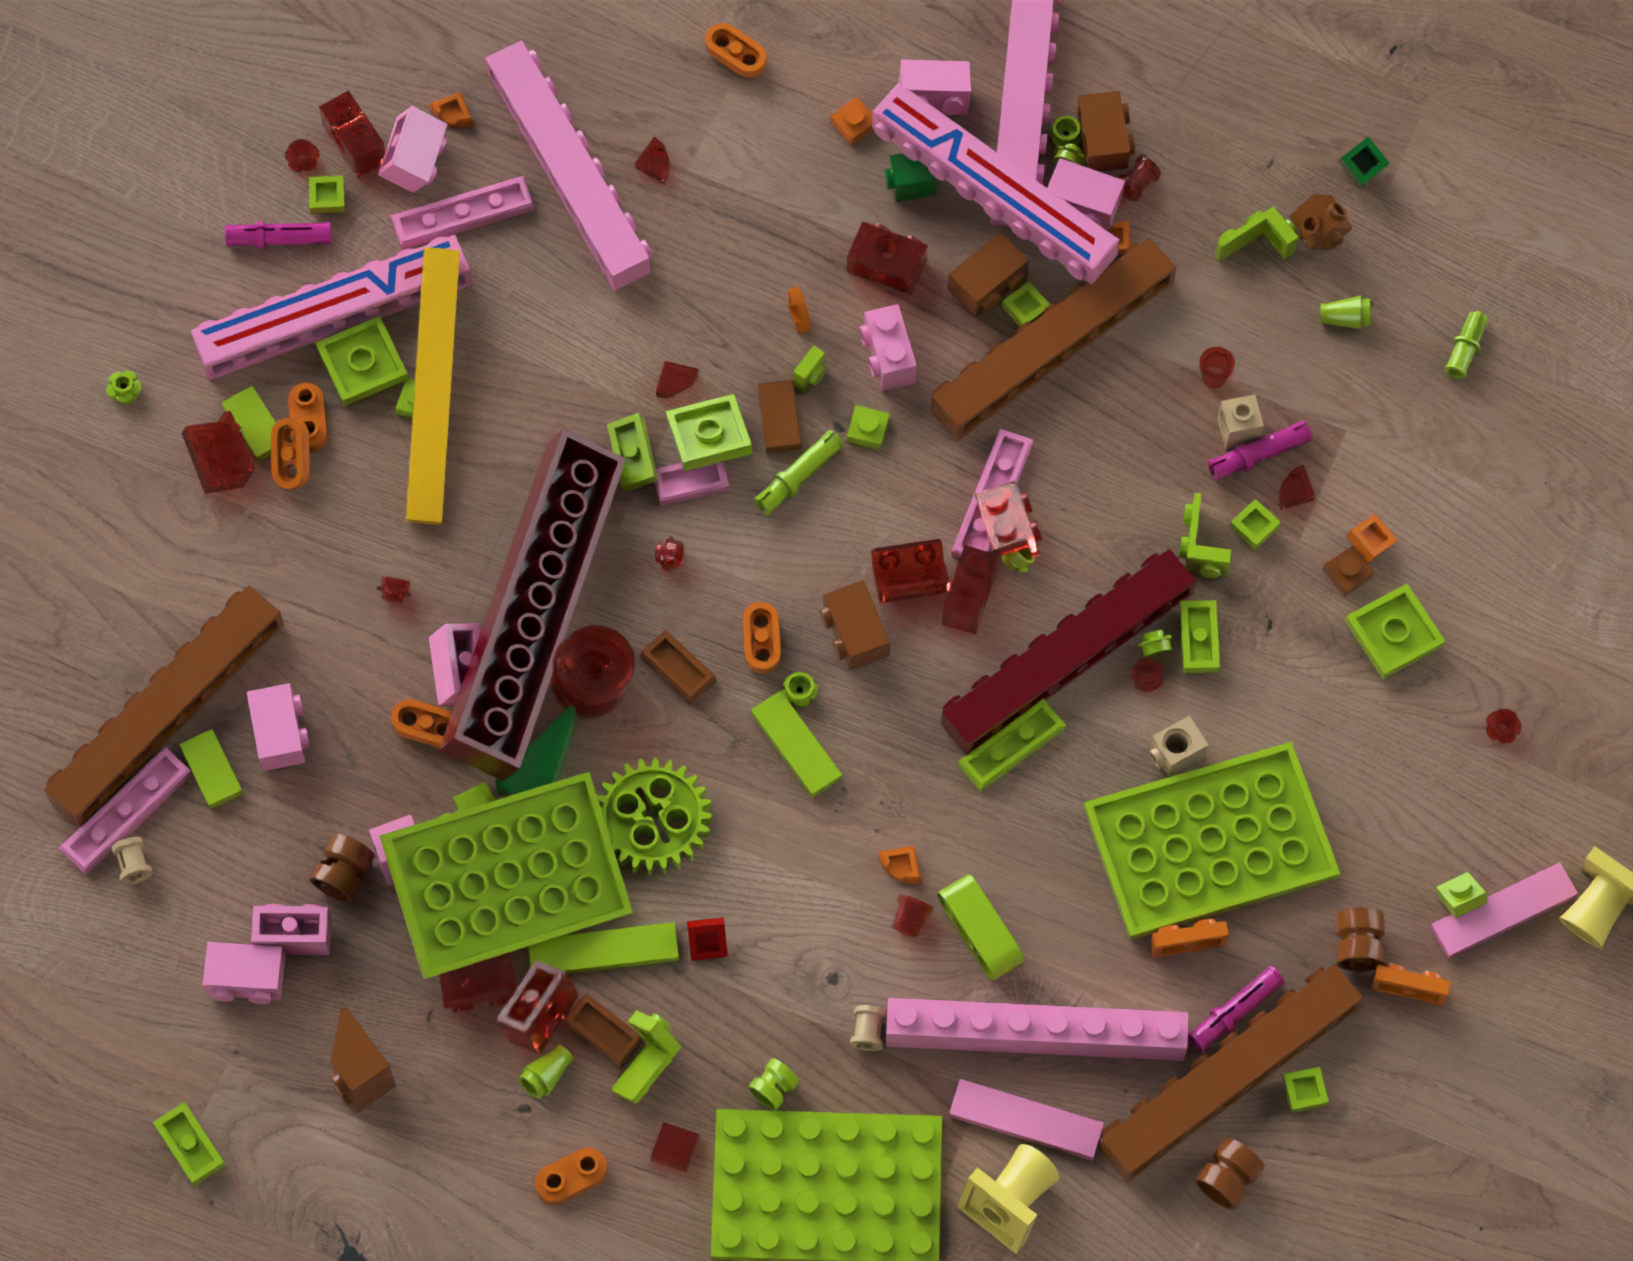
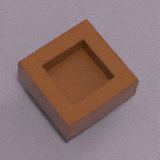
M1353 545L1325 563L1323 567L1324 572L1344 597L1372 579L1375 573Z

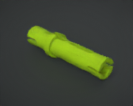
M828 430L784 472L779 471L774 476L775 480L753 499L756 507L761 512L766 509L764 515L769 516L788 497H794L799 492L797 489L844 447L843 441L837 434L831 437L834 432Z

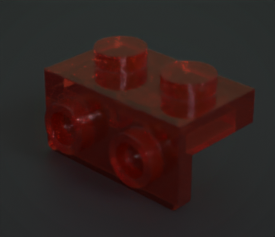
M223 412L217 422L185 426L181 434L204 493L244 488L254 471V460L252 455L246 450L242 440V429L239 423L235 422L232 412Z
M1016 481L975 493L995 558L1030 547L1033 557L1040 555L1036 542L1042 541L1040 530L1036 520L1031 522L1028 520L1027 514L1033 512L1027 492L1019 493Z
M941 539L879 547L871 550L872 573L879 604L950 593V582L944 562Z
M511 952L439 974L443 1007H452V1012L469 1011L474 1009V1004L488 1001L491 1007L507 1005L511 1003V998L518 996Z

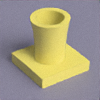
M1594 846L1586 857L1582 869L1584 873L1594 880L1579 899L1559 917V920L1576 936L1588 944L1602 949L1622 910L1628 903L1633 906V872Z
M1021 1144L1017 1147L1009 1163L996 1181L977 1167L966 1182L957 1208L1017 1254L1026 1244L1037 1218V1214L1028 1207L1059 1181V1173L1054 1164L1042 1152L1032 1146Z

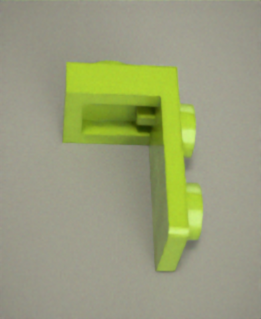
M1274 206L1265 212L1257 211L1247 219L1245 225L1237 230L1229 229L1219 237L1215 257L1220 262L1264 234L1283 259H1286L1296 252L1299 238L1298 231L1295 225L1290 220H1285Z
M1194 493L1192 504H1185L1183 525H1189L1188 537H1181L1179 557L1185 558V568L1189 572L1199 573L1206 578L1227 576L1231 549L1196 545L1202 494Z
M636 1010L627 1022L647 1044L611 1088L617 1096L634 1104H637L648 1092L651 1085L682 1048L668 1031L671 1026L666 1020L655 1013L650 1017Z

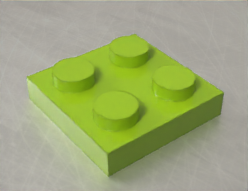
M380 316L315 342L316 349L343 406L404 382L408 378V373Z
M734 394L666 411L667 422L684 472L753 454L752 444Z
M1408 583L1352 612L1345 618V623L1382 679L1443 648L1446 643Z

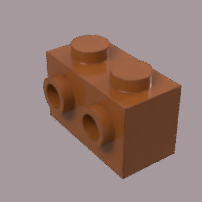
M1120 91L1079 95L1077 117L1081 127V141L1084 157L1086 158V167L1096 171L1128 168L1129 157L1135 154V142L1133 134H1127L1125 124L1130 123L1129 108L1127 103L1122 104Z
M1000 232L949 273L948 290L977 317L984 310L987 312L993 310L1000 303L1005 293L1010 289L1012 291L1019 289L1026 282L1029 260Z
M864 580L823 594V608L819 609V613L825 628H832L836 639L832 640L839 661L845 659L849 670L890 656V640Z

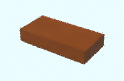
M793 380L758 383L766 453L801 449Z
M666 629L640 652V658L690 705L716 682V676Z
M587 993L562 1020L564 1026L619 1069L624 1066L644 1042L636 1031Z

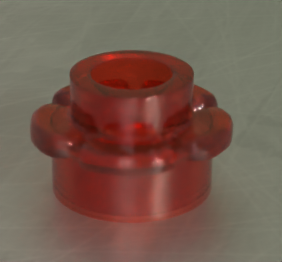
M305 139L293 141L285 153V159L289 162V168L296 172L314 169L319 158L317 147ZM301 155L306 156L304 159L299 158Z
M667 536L665 541L659 542L656 547V563L660 564L662 570L665 571L679 569L684 559V544L682 541L674 540L672 536Z
M382 576L381 585L376 586V590L382 592L381 599L402 603L404 597L408 598L411 596V593H409L410 582L402 579Z
M1148 657L1141 658L1130 669V679L1135 687L1142 692L1157 690L1164 683L1163 675H1165V669L1159 661L1154 662ZM1145 672H1150V673H1151V676H1150V677H1146V676L1144 675V673H1145Z
M1499 709L1493 711L1486 719L1488 724L1486 727L1487 735L1492 740H1499L1500 743L1507 744L1513 742L1515 736L1521 732V722L1512 710ZM1505 724L1506 729H1501L1500 725Z

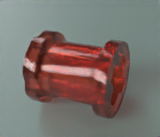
M1139 155L1135 159V165L1125 175L1121 174L1117 177L1125 180L1123 195L1132 201H1138L1142 197V191L1151 182H1157L1160 179L1161 172L1158 166L1148 157Z

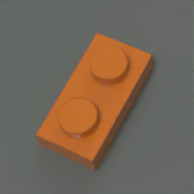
M1204 919L1194 923L1193 927L1181 929L1178 925L1162 927L1158 929V933H1153L1150 945L1154 959L1226 946L1229 933L1226 921L1216 922L1215 919Z
M1386 963L1385 966L1377 965L1370 990L1444 1006L1449 994L1451 981L1442 979L1443 977L1440 974L1424 971L1417 974L1406 971V968L1401 965Z

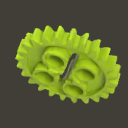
M654 757L651 767H646L642 758L639 759L638 769L633 770L629 764H624V776L615 771L612 772L614 785L603 782L602 789L607 796L597 795L615 856L620 854L619 866L623 867L631 861L633 873H637L641 865H645L648 875H652L654 866H660L663 874H667V864L671 862L678 870L681 869L680 858L683 856L693 861L694 854L691 848L703 850V841L699 837L710 836V829L705 825L712 823V814L705 811L711 809V800L702 799L706 795V787L695 788L698 783V776L695 774L686 779L687 772L684 765L676 772L673 771V763L670 759L664 768L659 767L657 757ZM660 787L670 791L669 795L665 798H656L651 793ZM641 789L644 792L653 815L659 816L660 828L669 839L668 843L662 841L655 822L650 816L647 817L646 806L636 793L637 790ZM630 803L635 805L637 810L628 815L621 813L619 808L624 804ZM675 818H682L687 822L681 829H673L668 825ZM642 834H649L654 838L653 842L648 845H640L635 840Z

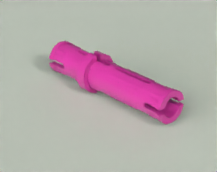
M257 221V224L248 225L226 224L225 240L226 247L249 245L257 246L258 249H265L266 245L332 244L331 222L265 224L264 221Z
M1301 420L1246 445L1243 443L1238 444L1234 447L1235 450L1208 460L1209 472L1215 481H1219L1241 470L1249 471L1254 468L1253 465L1311 441L1312 434L1308 425L1305 426L1306 422L1304 420Z
M1269 965L1266 970L1242 988L1222 1007L1213 1008L1209 1012L1210 1017L1192 1032L1188 1033L1190 1044L1198 1052L1203 1053L1207 1047L1224 1033L1229 1035L1235 1029L1234 1025L1256 1008L1277 988L1284 985L1285 981L1277 969Z

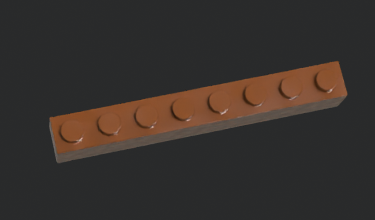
M1150 238L1140 245L1139 243L1132 244L1125 250L1122 258L1114 264L1110 263L1092 285L1085 282L1077 284L1062 302L1058 303L1056 301L1051 303L1042 312L1040 318L1033 323L1028 321L1016 330L1014 337L1005 343L1003 341L996 343L988 351L985 358L978 363L973 361L966 365L960 372V376L952 382L945 381L940 384L932 394V413L957 441L1174 283L1176 266Z
M250 585L242 592H235L228 599L226 608L217 617H210L201 627L200 634L192 642L184 643L177 650L175 659L166 668H159L152 675L150 684L141 693H134L126 701L124 710L115 719H108L100 727L99 735L90 744L82 745L73 755V761L64 770H57L49 778L47 787L44 789L49 801L79 828L104 806L284 625L280 611Z
M1336 964L1326 971L1323 967L1315 970L1306 978L1305 982L1307 985L1297 992L1294 989L1287 991L1277 1000L1278 1006L1268 1014L1265 1010L1256 1014L1247 1023L1249 1026L1247 1030L1240 1035L1236 1032L1228 1035L1218 1045L1219 1051L1211 1057L1207 1054L1200 1056L1189 1066L1191 1071L1181 1079L1177 1075L1172 1077L1160 1088L1162 1092L1152 1101L1148 1097L1144 1098L1131 1109L1132 1116L1122 1123L1119 1119L1113 1121L1101 1132L1103 1137L1100 1140L1099 1150L1126 1183L1360 1008L1363 997Z

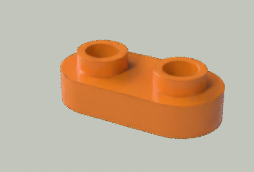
M717 23L707 30L705 46L707 52L713 58L745 78H754L764 72L767 65V56L765 49L759 43L727 23ZM720 42L728 44L726 47L717 46ZM752 60L755 64L745 65L744 62Z
M308 382L300 383L293 387L289 393L290 418L300 419L307 427L315 429L313 433L309 434V453L316 452L324 447L328 439L324 396L317 385ZM304 395L312 397L308 402L300 401V398ZM292 430L291 435L294 442L296 439V432Z
M282 418L274 424L271 430L272 478L283 489L301 488L306 484L310 475L309 431L306 424L297 418ZM292 430L296 432V439L294 442L290 438ZM293 466H295L297 469V474L295 477H293L291 474V468Z
M755 602L749 605L743 614L745 662L753 672L768 674L774 671L781 661L779 615L771 604ZM764 620L767 622V625L759 628L755 626V622ZM761 653H765L769 656V659L759 661L756 657Z
M406 699L397 703L392 709L391 722L393 729L398 735L440 748L444 736L439 735L438 731L441 728H447L452 711L417 700ZM408 717L416 719L413 725L404 724V720Z
M586 1147L544 1167L539 1171L535 1180L539 1198L547 1204L559 1205L598 1186L607 1175L606 1159L599 1150ZM584 1161H593L595 1167L591 1171H584L581 1168ZM556 1177L561 1180V1184L557 1188H550L547 1185L548 1180Z

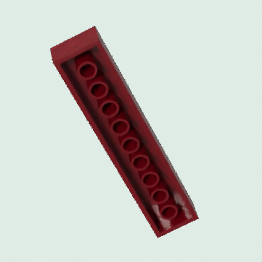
M564 428L547 443L439 752L502 781H505L520 769L626 458Z

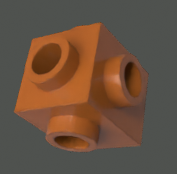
M1313 194L1289 216L1299 231L1300 240L1310 249H1335L1343 243L1344 236L1353 228L1346 218V210L1334 200L1332 195Z

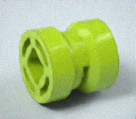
M771 1058L764 1067V1074L759 1078H754L748 1085V1089L763 1105L773 1111H777L783 1103V1096L788 1091H793L799 1085L800 1080L784 1063Z

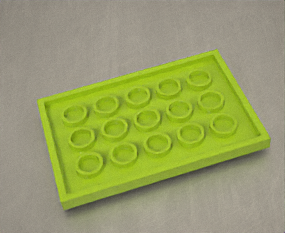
M1292 741L1089 800L1083 804L1129 940L1157 933L1158 929L1165 926L1184 925L1339 879L1341 874Z
M590 772L379 836L423 979L633 913Z
M716 1109L711 1260L939 1261L942 1116Z

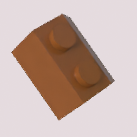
M347 1007L341 1010L331 1057L334 1075L330 1078L335 1085L336 1093L346 1106L353 1103L358 1112H360L396 1087L390 1065Z

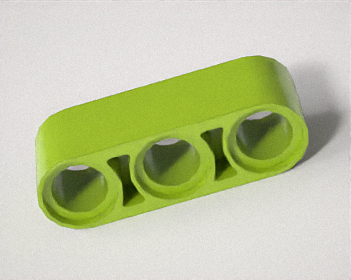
M967 874L937 892V897L944 911L991 981L1000 978L1025 963L1018 944L972 875Z

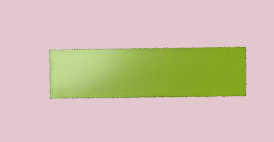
M675 922L562 935L528 946L532 978L679 961Z

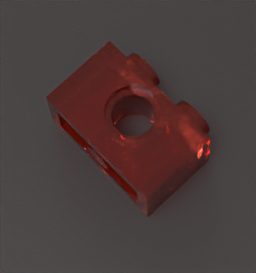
M349 90L319 106L324 129L357 178L381 165L385 154L384 142Z
M862 222L847 255V272L912 295L927 261L928 245L914 236H902L893 233L884 225L877 223L871 225ZM890 252L895 254L896 256L894 258L887 259L882 257L881 254Z
M964 545L943 607L942 625L977 634L997 574L999 555Z
M536 960L496 1020L511 1043L540 1055L578 998L579 993L566 972Z

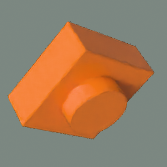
M855 97L830 115V123L851 146L874 130L872 128V113L858 97Z
M1376 513L1351 529L1346 535L1347 539L1368 564L1393 547L1398 541Z

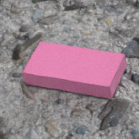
M723 462L685 472L682 463L656 469L659 481L654 482L660 506L729 491V483Z

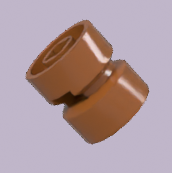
M335 833L324 850L326 860L318 861L309 881L314 887L328 896L343 902H351L361 884L358 876H363L367 873L375 858V854L359 841L349 836Z
M1364 907L1348 908L1339 911L1336 914V934L1342 940L1336 944L1337 967L1347 971L1367 972L1376 970L1377 965L1385 966V946L1379 940L1385 935L1384 913L1377 909Z
M1225 1138L1213 1155L1215 1163H1206L1195 1178L1194 1183L1210 1200L1223 1208L1234 1210L1246 1194L1244 1184L1249 1185L1250 1182H1255L1265 1165L1245 1145L1234 1139Z

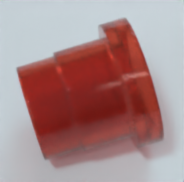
M1211 347L1205 350L1199 361L1202 380L1211 388L1223 386L1232 375L1235 367L1233 355L1222 347ZM1219 367L1224 372L1215 374L1210 372L1208 368Z
M899 894L896 901L899 906L892 928L903 934L918 937L926 916L931 915L934 907L919 899Z

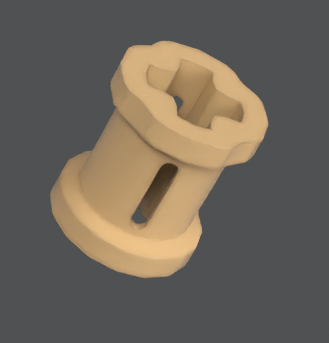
M130 837L123 839L111 847L113 855L118 858L122 871L119 877L122 884H137L149 879L153 875L152 867L146 864L143 854L144 844L142 838Z
M870 1005L856 1006L854 1009V1015L857 1017L855 1035L850 1038V1046L864 1051H879L883 1049V1041L880 1039L882 1020H885L887 1011Z

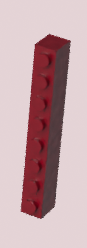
M1170 549L1161 555L1154 553L1142 563L1141 569L1132 576L1130 573H1127L1120 577L1114 583L1113 589L1103 596L1102 593H1099L1092 597L1086 603V609L1075 616L1072 613L1064 617L1058 623L1057 629L1048 636L1045 634L1039 635L1029 644V649L1019 657L1017 654H1014L1007 658L1001 664V670L991 677L984 675L972 685V690L963 697L957 695L951 698L942 708V727L965 755L969 754L1039 701L1049 699L1178 606L1180 601H1184L1193 595L1196 579Z

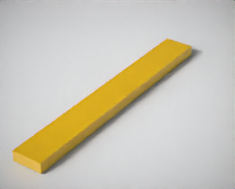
M425 247L423 253L405 522L442 524L460 250Z

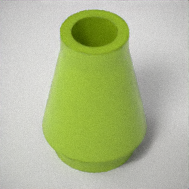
M1360 295L1331 303H1321V324L1362 330V327L1371 326L1370 298L1362 299Z
M558 1044L553 1050L522 1069L523 1074L519 1077L521 1086L536 1099H540L543 1095L548 1096L568 1065L573 1062V1056L565 1047Z

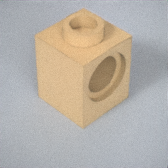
M1255 394L1220 402L1217 420L1225 450L1234 449L1236 445L1241 443L1246 445L1261 439L1264 424Z
M1189 715L1154 734L1148 754L1154 766L1158 770L1163 769L1166 775L1171 777L1206 758L1209 745ZM1177 743L1183 746L1185 751L1175 754L1170 752L1167 746Z

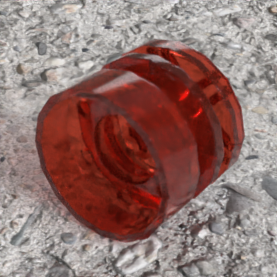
M587 625L575 630L564 641L551 677L552 691L558 703L565 709L572 705L576 709L577 715L583 718L601 717L612 712L621 703L635 669V655L628 640L617 630L603 625Z

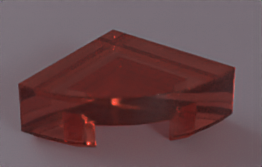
M653 137L635 162V167L665 185L670 173V160L663 143L656 137Z
M665 361L656 389V397H674L675 394L692 387L699 376V369Z
M1304 465L1294 468L1283 481L1278 497L1280 510L1314 501L1315 494Z

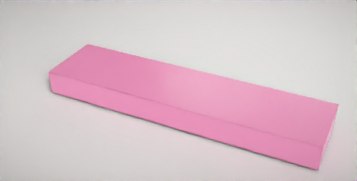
M520 176L393 214L391 219L401 249L404 250L428 243L437 237H448L534 211V204L525 178Z
M1003 429L999 430L953 546L951 556L983 567L986 566L1031 451L1033 439Z
M165 747L59 847L60 851L87 875L112 852L111 847L116 842L130 835L192 776L191 770Z
M1559 862L1488 896V903L1458 918L1451 914L1432 923L1430 930L1446 958L1450 959L1576 898L1578 892Z
M962 1079L959 1080L949 1112V1117L1091 1161L1094 1159L1104 1125L1103 1122Z

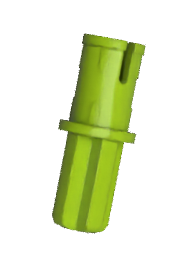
M1470 312L1460 336L1454 338L1453 343L1455 347L1448 364L1445 366V372L1451 377L1464 379L1474 354L1480 351L1479 342L1488 323V317L1483 315L1482 312Z

